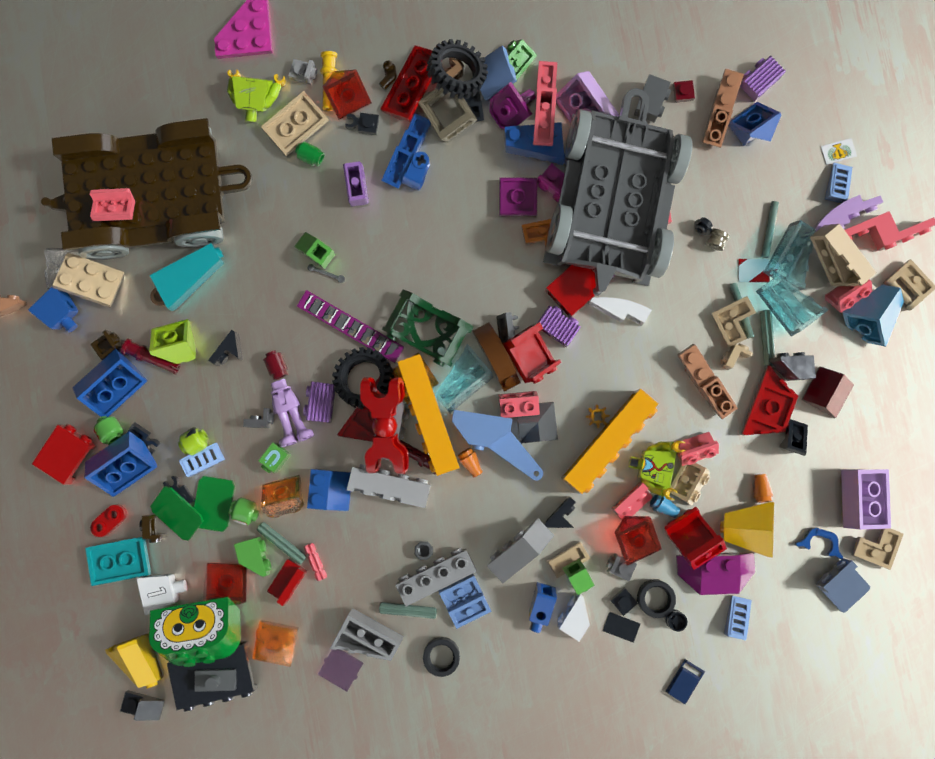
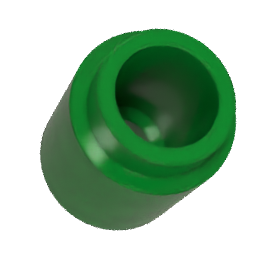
M306 141L302 142V144L299 143L295 150L297 159L312 166L316 165L319 167L325 156V153L320 148Z

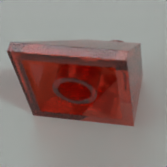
M207 563L203 601L229 597L235 605L246 603L247 568L241 564Z

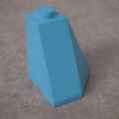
M881 285L873 290L868 297L862 298L851 308L843 311L846 326L853 331L855 329L862 334L861 338L865 342L886 347L904 302L901 288Z

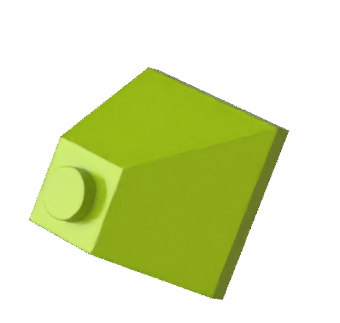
M186 319L151 329L150 354L176 364L195 359L196 346L189 320Z

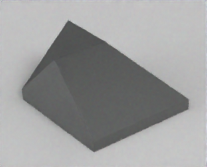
M554 402L539 403V415L517 417L519 442L521 444L558 440Z

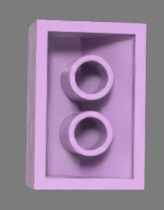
M589 71L577 73L556 94V103L570 123L572 115L578 109L590 112L593 110L619 117L618 112Z
M841 469L843 528L859 530L891 528L889 469Z

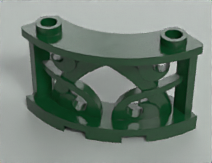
M403 289L399 295L401 298L385 327L383 326L381 330L387 333L386 337L396 342L399 339L434 358V363L442 367L444 364L451 367L453 364L451 361L467 332L471 333L474 326L444 310L441 311L432 307L431 303ZM408 302L407 315L401 314ZM419 311L425 312V316L423 318H415L414 314L416 316H419ZM435 316V328L441 336L421 341L415 327V322L424 323ZM399 317L407 319L408 322L398 324L404 327L403 332H397L393 329ZM442 323L447 324V327L443 328L446 331L445 333L440 329ZM411 334L414 342L408 340L405 337ZM444 341H448L450 343L447 350L445 344L443 343ZM431 346H433V352H431V351H429V350H427V349H425V348H423V347H431ZM441 347L446 350L443 356L438 353V349Z

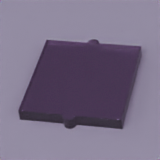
M331 650L329 656L324 659L325 663L318 675L347 692L352 682L357 679V674L363 662L343 650Z

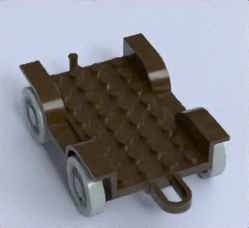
M208 118L168 123L158 127L154 134L123 138L101 133L52 138L53 155L62 164L64 194L54 199L44 197L41 200V204L52 210L66 212L68 231L61 232L62 249H78V254L82 258L93 260L120 258L129 253V248L171 243L173 238L174 243L178 246L197 248L204 247L210 243L216 245L224 240L223 228L220 226V224L225 222L222 196L228 193L247 190L252 184V174L243 165L219 167L216 140L212 136ZM243 174L245 176V180L240 184L222 186L221 176ZM130 189L135 200L132 219L93 221L91 219L93 200L90 196V190Z

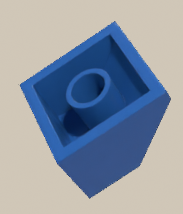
M311 469L307 508L349 511L351 491H347L351 472Z

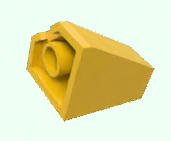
M767 502L725 513L724 521H720V533H724V541L773 558L774 502Z
M149 633L105 649L106 654L138 688L146 686V689L158 685L157 681L163 678L155 651L149 642Z

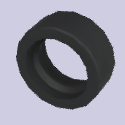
M651 579L644 582L639 588L637 602L640 609L648 616L663 618L674 610L676 595L666 582L659 579ZM653 587L662 588L668 596L666 606L660 610L650 609L645 602L647 591Z
M438 637L428 642L424 649L423 662L429 673L434 676L445 677L457 669L460 661V652L453 640L446 637ZM444 645L451 649L453 661L448 667L437 668L432 664L430 653L436 646Z

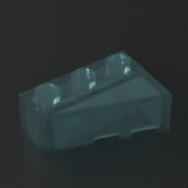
M801 220L790 223L764 273L793 291L805 290L806 272L809 271V256L813 250V243L810 237L816 232V229Z
M777 275L756 291L790 336L801 332L829 310L825 306L821 307L814 302L811 296L807 297L799 291L798 287L781 275Z
M468 344L435 394L449 414L494 377L492 372Z

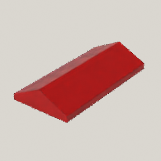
M414 45L380 108L382 112L400 121L411 120L419 105L418 102L422 99L432 79L428 78L427 74L429 71H426V67L433 50Z

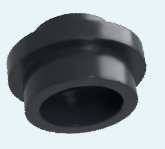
M702 217L694 222L695 230L698 234L709 235L711 233L713 225L709 219Z

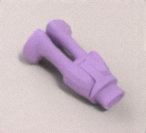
M285 379L271 383L273 390L271 392L273 412L278 414L284 431V437L279 440V446L287 447L298 443L289 421L288 412L295 424L298 441L301 442L312 438L314 433L311 429H307L304 426L298 411L300 403L291 387L287 386Z

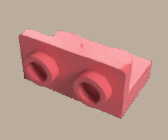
M869 279L862 286H838L825 295V300L842 313L862 298L870 295L872 292V281Z
M537 391L498 394L501 417L510 418L540 414Z
M706 432L683 440L685 443H680L678 448L679 450H685V452L676 453L682 466L692 465L699 460L712 458L719 454V443L713 440L710 432Z
M639 482L611 509L623 522H627L652 499V495L647 491L646 485Z

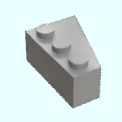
M352 608L330 649L345 650L353 654H366L368 657L391 661L404 636Z

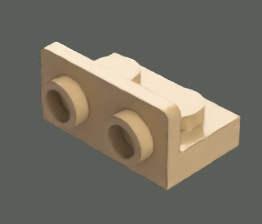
M697 463L681 466L670 488L675 489L678 493L671 492L670 494L692 506L694 502L698 501L702 486L708 483L710 472L707 468Z

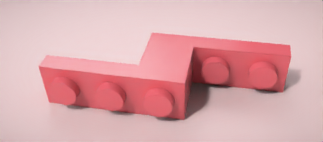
M539 61L533 145H553L558 62Z
M890 211L845 229V232L851 240V236L856 234L860 237L870 233L877 250L883 247L885 250L897 246L896 242L900 240L905 243L914 239V234L919 233L921 236L932 231L931 227L935 226V218L933 217L899 232Z

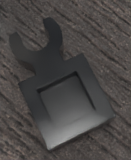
M360 113V117L357 118L354 114H347V119L353 120L352 124H345L347 129L353 130L357 127L358 133L377 135L379 115Z
M136 422L127 431L141 439L151 455L155 452L151 448V444L155 447L161 444L157 439H150L149 435L151 432Z
M177 476L171 477L174 481L172 486L167 481L163 482L164 487H172L189 504L195 502L186 485L179 486L180 482Z

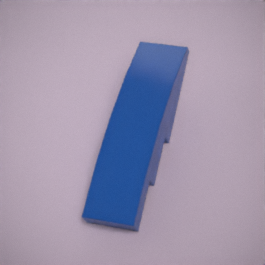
M416 113L414 114L399 146H396L381 181L399 189L414 154L419 152L432 125L429 119Z

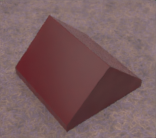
M820 366L815 373L816 378L812 379L801 400L831 417L837 418L854 384L845 374Z

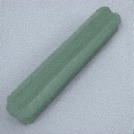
M762 310L760 316L764 365L773 366L769 362L770 358H775L772 311Z
M262 522L258 526L257 531L296 563L302 564L306 555L269 525Z
M382 602L379 606V613L435 619L437 609L435 607L405 606V604Z

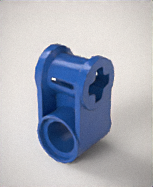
M425 152L414 154L402 179V184L418 191L422 188L430 167L429 157ZM424 159V163L418 165V161Z

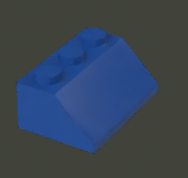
M115 349L72 388L79 401L100 417H108L147 382V379L129 359Z
M129 431L85 462L84 478L114 497L157 468V463L145 443Z

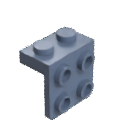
M845 558L839 560L834 565V568L825 573L816 583L817 587L843 613L847 612L870 590V585L855 570L858 566L852 560Z

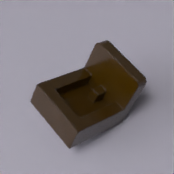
M104 330L102 332L104 335L90 344L101 360L105 359L113 350L122 348L119 343L121 340L115 332Z
M156 515L142 516V520L139 523L140 531H142V540L149 539V543L161 542L162 538L167 537V533L156 534Z

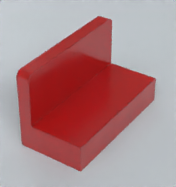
M287 559L267 592L278 599V604L284 606L298 587L307 570L292 560Z

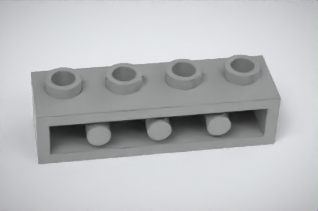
M458 548L451 552L452 556L446 559L442 556L433 561L434 565L428 568L424 565L416 569V574L412 576L406 574L398 578L399 582L396 584V588L405 606L475 573L476 568L467 549L462 550Z

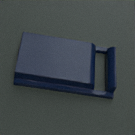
M684 659L665 692L686 704L705 671ZM687 663L700 671L701 675L697 676L684 668V664Z

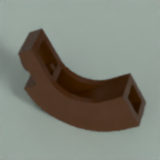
M488 322L473 330L472 332L488 359L503 391L505 392L520 384L517 371L491 324Z

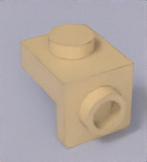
M735 344L731 346L729 351L724 353L721 359L723 361L721 367L727 370L732 369L739 355L749 358L753 353L749 351L747 346Z

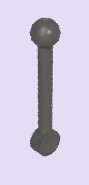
M309 264L307 267L309 271H316L337 279L339 283L345 281L343 275H334L316 268L313 264Z

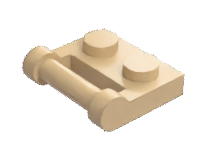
M911 259L883 282L885 285L901 288L903 300L906 304L905 307L909 311L914 309L935 290V284ZM898 278L916 296L913 300L896 282Z

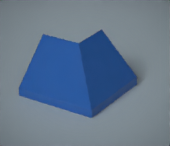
M756 102L731 119L728 126L743 146L755 138L771 142L781 118V112Z

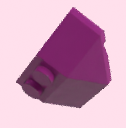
M754 552L718 554L695 570L691 568L682 555H676L677 575L699 595L739 594L755 574Z

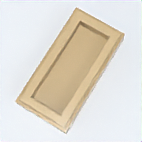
M579 541L547 560L556 578H559L565 574L562 569L563 567L578 559L584 563L590 557Z

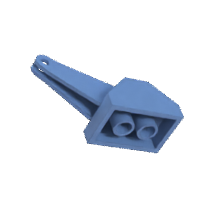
M454 410L452 422L466 442L472 445V449L483 451L484 447H487L531 479L537 481L543 477L542 469L511 432V418ZM534 471H538L539 475L534 476Z

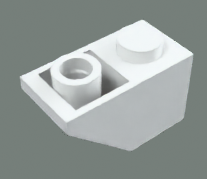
M581 594L571 597L568 602V610L566 613L562 612L557 620L559 623L558 628L579 642L590 625L584 598Z

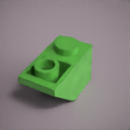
M307 232L302 235L294 246L324 270L336 255L330 247Z
M261 536L234 544L239 564L262 577L270 574L272 569L269 559H266L265 551H267L265 541L261 540Z

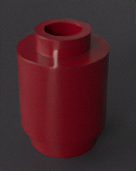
M274 350L265 354L266 358L263 361L273 380L288 375V368L281 352L277 353Z

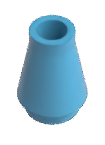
M655 494L650 501V507L653 508V511L676 518L680 512V508L665 496L662 497Z

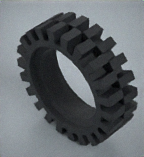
M449 39L448 42L444 40L441 44L438 43L434 47L427 62L426 71H429L427 75L428 78H432L430 81L432 85L438 83L436 86L438 91L443 88L444 95L450 92L451 98H454L457 94L458 99H462L463 96L465 99H468L480 91L487 78L488 66L484 64L486 61L484 57L479 58L481 56L479 51L474 53V46H471L469 49L467 48V42L461 45V40H456L454 44L453 39ZM445 58H456L463 61L471 69L473 78L468 81L452 78L444 71L441 61Z
M359 347V351L352 349V354L346 352L344 354L346 358L338 360L340 365L336 364L334 367L337 371L332 374L335 380H332V383L335 386V392L338 393V396L344 402L354 408L364 409L365 406L361 401L360 394L351 392L348 387L347 379L353 367L363 362L375 364L380 372L379 382L376 387L382 394H388L389 382L395 376L392 374L394 371L390 366L391 364L379 351H373L372 348L368 347L367 350L364 347Z

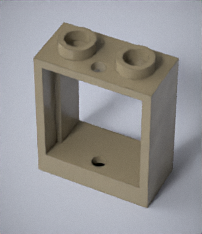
M441 88L439 91L435 89L425 93L422 97L423 99L418 103L440 139L448 142L476 122L477 119L465 99H458L456 94L455 98L465 114L444 128L431 105L445 96L443 94L444 89Z

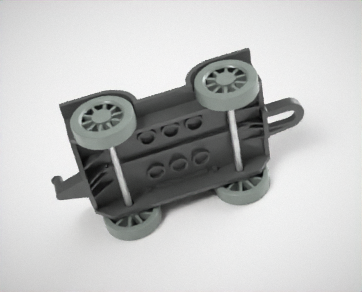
M638 88L629 90L623 97L619 117L578 109L572 115L565 148L564 164L566 169L560 199L555 208L548 231L543 262L557 266L565 263L594 270L596 287L593 289V294L596 296L606 290L613 275L631 278L632 283L649 286L651 276L660 278L664 275L672 257L674 235L671 230L667 229L675 185H671V183L678 184L681 182L688 169L692 154V139L690 136L683 134L674 136L673 130L647 124L646 117L649 98L643 90ZM632 97H638L641 100L638 120L628 118Z

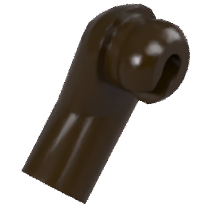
M389 60L383 63L385 77L379 82V85L384 90L397 77L396 66Z

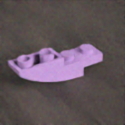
M858 195L843 202L816 223L807 235L808 239H811L810 237L824 225L840 224L845 229L844 226L849 224L851 219L859 217V213L866 211V214L876 211L878 209L877 206L883 203L881 195L866 201H862L861 196Z

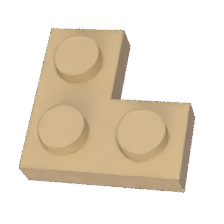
M748 296L712 313L728 347L747 339L739 321L756 313Z
M891 528L881 529L876 543L857 537L851 555L891 570L904 533Z

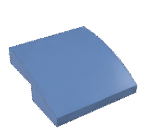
M504 46L499 47L484 57L486 60L484 64L488 66V74L480 91L486 101L497 94L508 83L512 82L514 84L517 82L514 67L509 63L507 49Z
M474 574L439 590V594L456 629L491 612Z

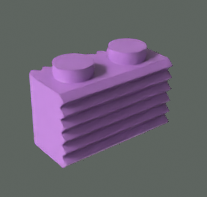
M771 55L766 60L764 58L760 59L755 65L756 69L753 72L748 70L743 76L740 87L754 102L786 72Z
M358 161L343 164L349 204L352 207L368 204L369 198L362 163Z
M554 305L553 308L548 306L538 321L543 327L541 331L567 348L581 328L578 325L579 322L571 316L569 318L562 314L563 311Z
M311 382V385L307 386L306 397H309L308 405L305 404L303 411L306 420L332 422L335 399V386L333 384Z

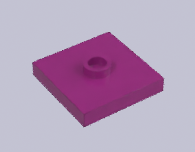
M499 178V216H537V178Z

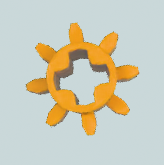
M596 404L595 410L588 408L590 414L585 416V418H589V426L596 424L598 429L600 423L607 425L604 420L610 417V415L605 414L606 407L599 409L598 404ZM599 412H600V413H601V415H600L601 421H600V420H596V421H595V420H594L595 415H594L593 413H599Z

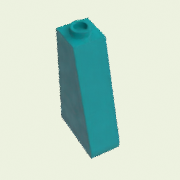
M210 243L150 275L167 309L170 311L176 310L224 264L222 260L224 255L219 247H215Z

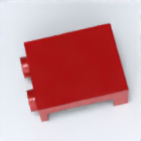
M571 265L546 287L545 292L568 317H573L595 296L593 294V289L596 287L595 273L591 269Z
M540 322L528 326L502 343L524 383L533 382V384L540 382L544 379V374L556 371V366L562 363L560 359L554 360L539 334V331L543 329Z
M69 424L56 426L32 465L63 485L73 483L75 480L73 474L89 450L96 447L92 443V438L85 434H78L76 432L77 429Z
M697 507L688 509L682 516L676 520H671L664 527L668 538L693 570L727 549L724 539L720 534L717 535L701 516Z

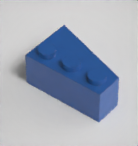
M561 122L554 123L552 146L533 145L535 124L504 128L505 153L527 158L532 157L540 159V161H549L563 166L565 154Z

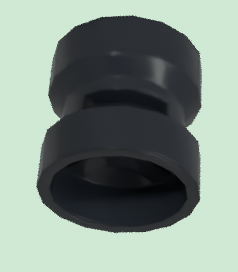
M674 609L664 618L666 625L673 631L680 632L687 627V617L677 609Z

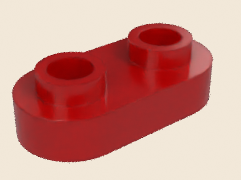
M118 504L109 506L91 523V533L96 537L109 535L126 519V509ZM113 511L117 513L116 518L112 516ZM99 524L102 525V530H101V531L98 530V525H99Z

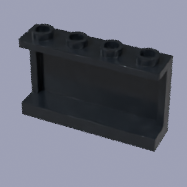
M248 641L239 643L238 648L230 656L217 659L213 663L200 662L195 663V666L185 667L168 662L167 667L176 710L183 709L186 712L195 709L197 705L203 704V707L215 704V701L218 700L228 702L233 700L234 696L241 695V698L253 695V692L258 687L253 681L247 653L250 649ZM203 669H236L237 689L234 691L195 692V671Z

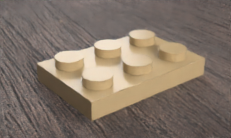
M303 91L263 124L261 128L284 155L288 156L296 149L299 143L302 144V142L306 141L325 125L329 119Z
M67 252L53 283V288L111 308L124 277V272Z

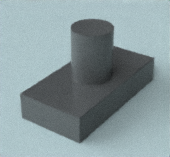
M203 669L195 671V692L234 691L237 689L236 669Z

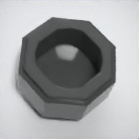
M420 541L415 546L414 554L419 560H428L433 555V546L428 541Z

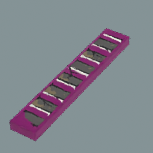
M308 290L305 291L297 305L298 308L362 345L372 348L373 351H379L380 354L393 363H396L405 348Z

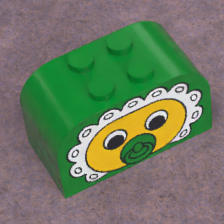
M229 597L150 610V645L154 651L173 665L192 667L195 666V663L200 662L213 663L217 659L230 656L239 646L241 639L240 609Z

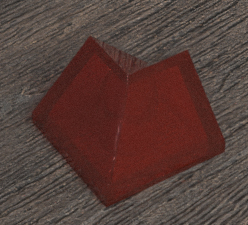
M356 69L334 71L322 86L338 120L372 103Z
M624 516L614 532L627 566L662 550L650 516Z

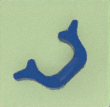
M817 527L811 528L802 540L795 542L796 546H804L809 550L811 548L810 541L813 536L827 538L832 542L831 549L827 554L843 559L839 552L838 537L833 532Z

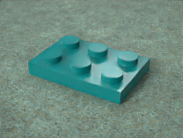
M142 537L85 548L91 586L151 575L146 539L142 540Z

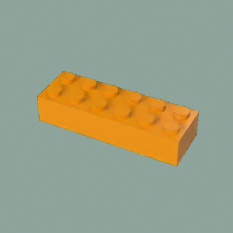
M418 354L398 361L399 366L395 367L398 377L404 380L405 397H410L412 404L408 406L411 415L417 417L418 423L415 426L418 435L422 434L425 442H422V447L425 454L429 453L431 460L428 461L431 472H436V475L439 476L459 469L460 467L421 355Z
M641 388L634 391L609 420L607 425L603 427L564 473L561 479L580 494L588 493L594 486L592 482L596 478L600 479L607 471L605 468L607 464L614 463L619 457L618 451L626 448L632 441L630 437L635 433L638 434L645 426L643 422L654 416L659 403Z

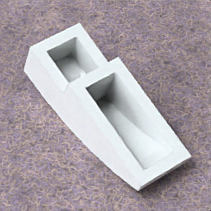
M599 297L592 298L589 302L590 306L620 323L627 317L642 326L652 311L641 304L619 298Z

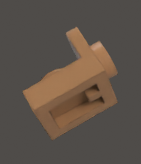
M449 58V64L452 68H447L445 72L452 78L459 80L464 76V64L459 59Z

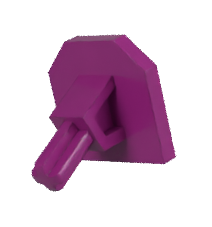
M510 82L490 99L489 112L498 126L503 129L510 126H519L529 118L532 112L526 104L536 98L535 91L528 89L520 95L512 82Z

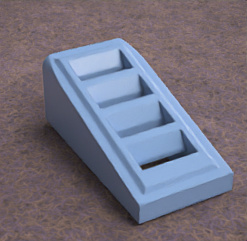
M833 163L825 200L838 203L848 200L853 167ZM837 169L846 171V174L838 173ZM836 176L842 177V178H845V179H844V181H843V180H839V179H836ZM835 183L842 184L843 187L836 186ZM834 189H835V190L842 191V192H841V193L834 192Z
M214 443L201 452L180 459L179 462L186 476L192 477L224 461L225 458L218 444ZM212 449L216 455V460L213 459L210 453ZM202 454H206L209 463H206ZM196 457L199 458V460H200V462H201V464H202L201 467H199V465H198V463H197V461H196V459H195ZM188 461H191L194 470L191 469Z
M731 596L724 630L726 636L746 640L752 600ZM736 603L744 604L745 608L736 607L735 605ZM735 611L743 612V616L735 615L734 613ZM734 619L741 620L742 623L738 624L734 623L733 621ZM733 627L740 628V632L733 631Z

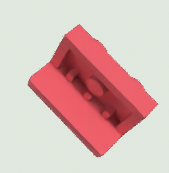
M130 189L90 190V196L93 200L90 217L93 221L130 220L133 218L135 200Z

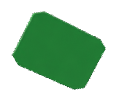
M203 476L199 480L194 508L202 515L204 520L199 528L224 532L227 529L230 519L229 509L233 502L235 490L232 480Z
M163 487L150 506L152 512L182 540L189 541L204 521L202 515L172 487Z

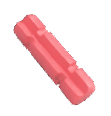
M310 543L304 546V551L308 554L307 558L312 570L315 571L316 580L320 581L325 579L327 575L325 570L322 569L323 565L318 552H315V545Z

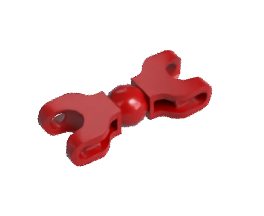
M364 377L360 383V397L364 406L370 410L371 418H375L372 429L376 434L373 437L372 447L365 453L366 471L368 473H376L381 467V459L387 458L393 463L395 473L405 474L409 467L408 450L398 440V433H395L397 422L393 417L396 415L397 406L405 397L403 379L400 377L393 378L389 382L388 394H382L377 390L373 378Z

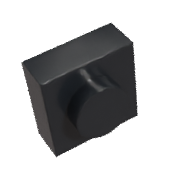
M625 587L610 599L623 616L638 604Z

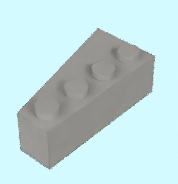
M360 464V467H352L347 491L354 492L356 490L365 495L379 496L382 499L397 500L400 503L425 508L431 485L427 484L428 480L416 478V481L409 480L408 475L398 474L393 476L390 475V471L379 469L376 473H368L366 465Z

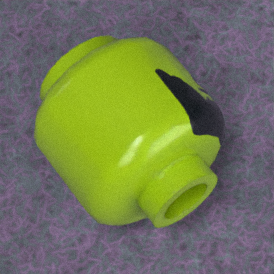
M192 427L180 435L178 446L185 455H194L207 447L208 435L203 429L199 430L196 427Z

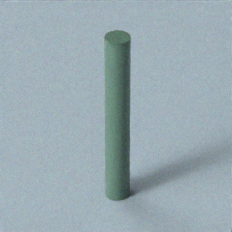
M772 201L761 255L764 258H769L779 206L777 201Z
M737 283L730 284L734 301L742 299ZM749 318L741 320L747 339L755 337Z

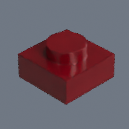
M693 80L673 83L675 103L694 101Z

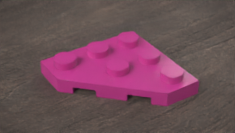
M246 0L214 38L217 59L273 53L268 0Z

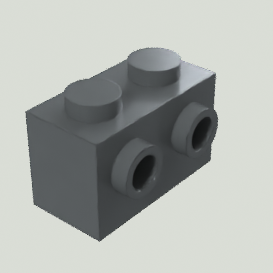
M649 74L643 91L649 98L646 120L655 123L657 117L661 118L665 109L662 104L664 100L667 101L671 89L668 88L671 82ZM639 99V101H638L637 107H636L635 112H634V116H637V117L639 116V111H640V105H641V100H640V99Z

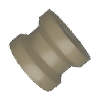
M713 228L710 233L711 237L707 239L706 245L712 249L723 251L725 248L724 243L729 239L730 235L720 229Z

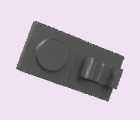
M511 312L496 316L499 339L502 343L515 336L514 330L519 329V326L513 325V320L518 319V316H512Z

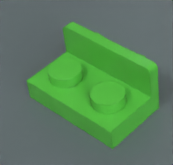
M523 39L513 40L506 47L509 63L515 70L516 80H518L537 56Z

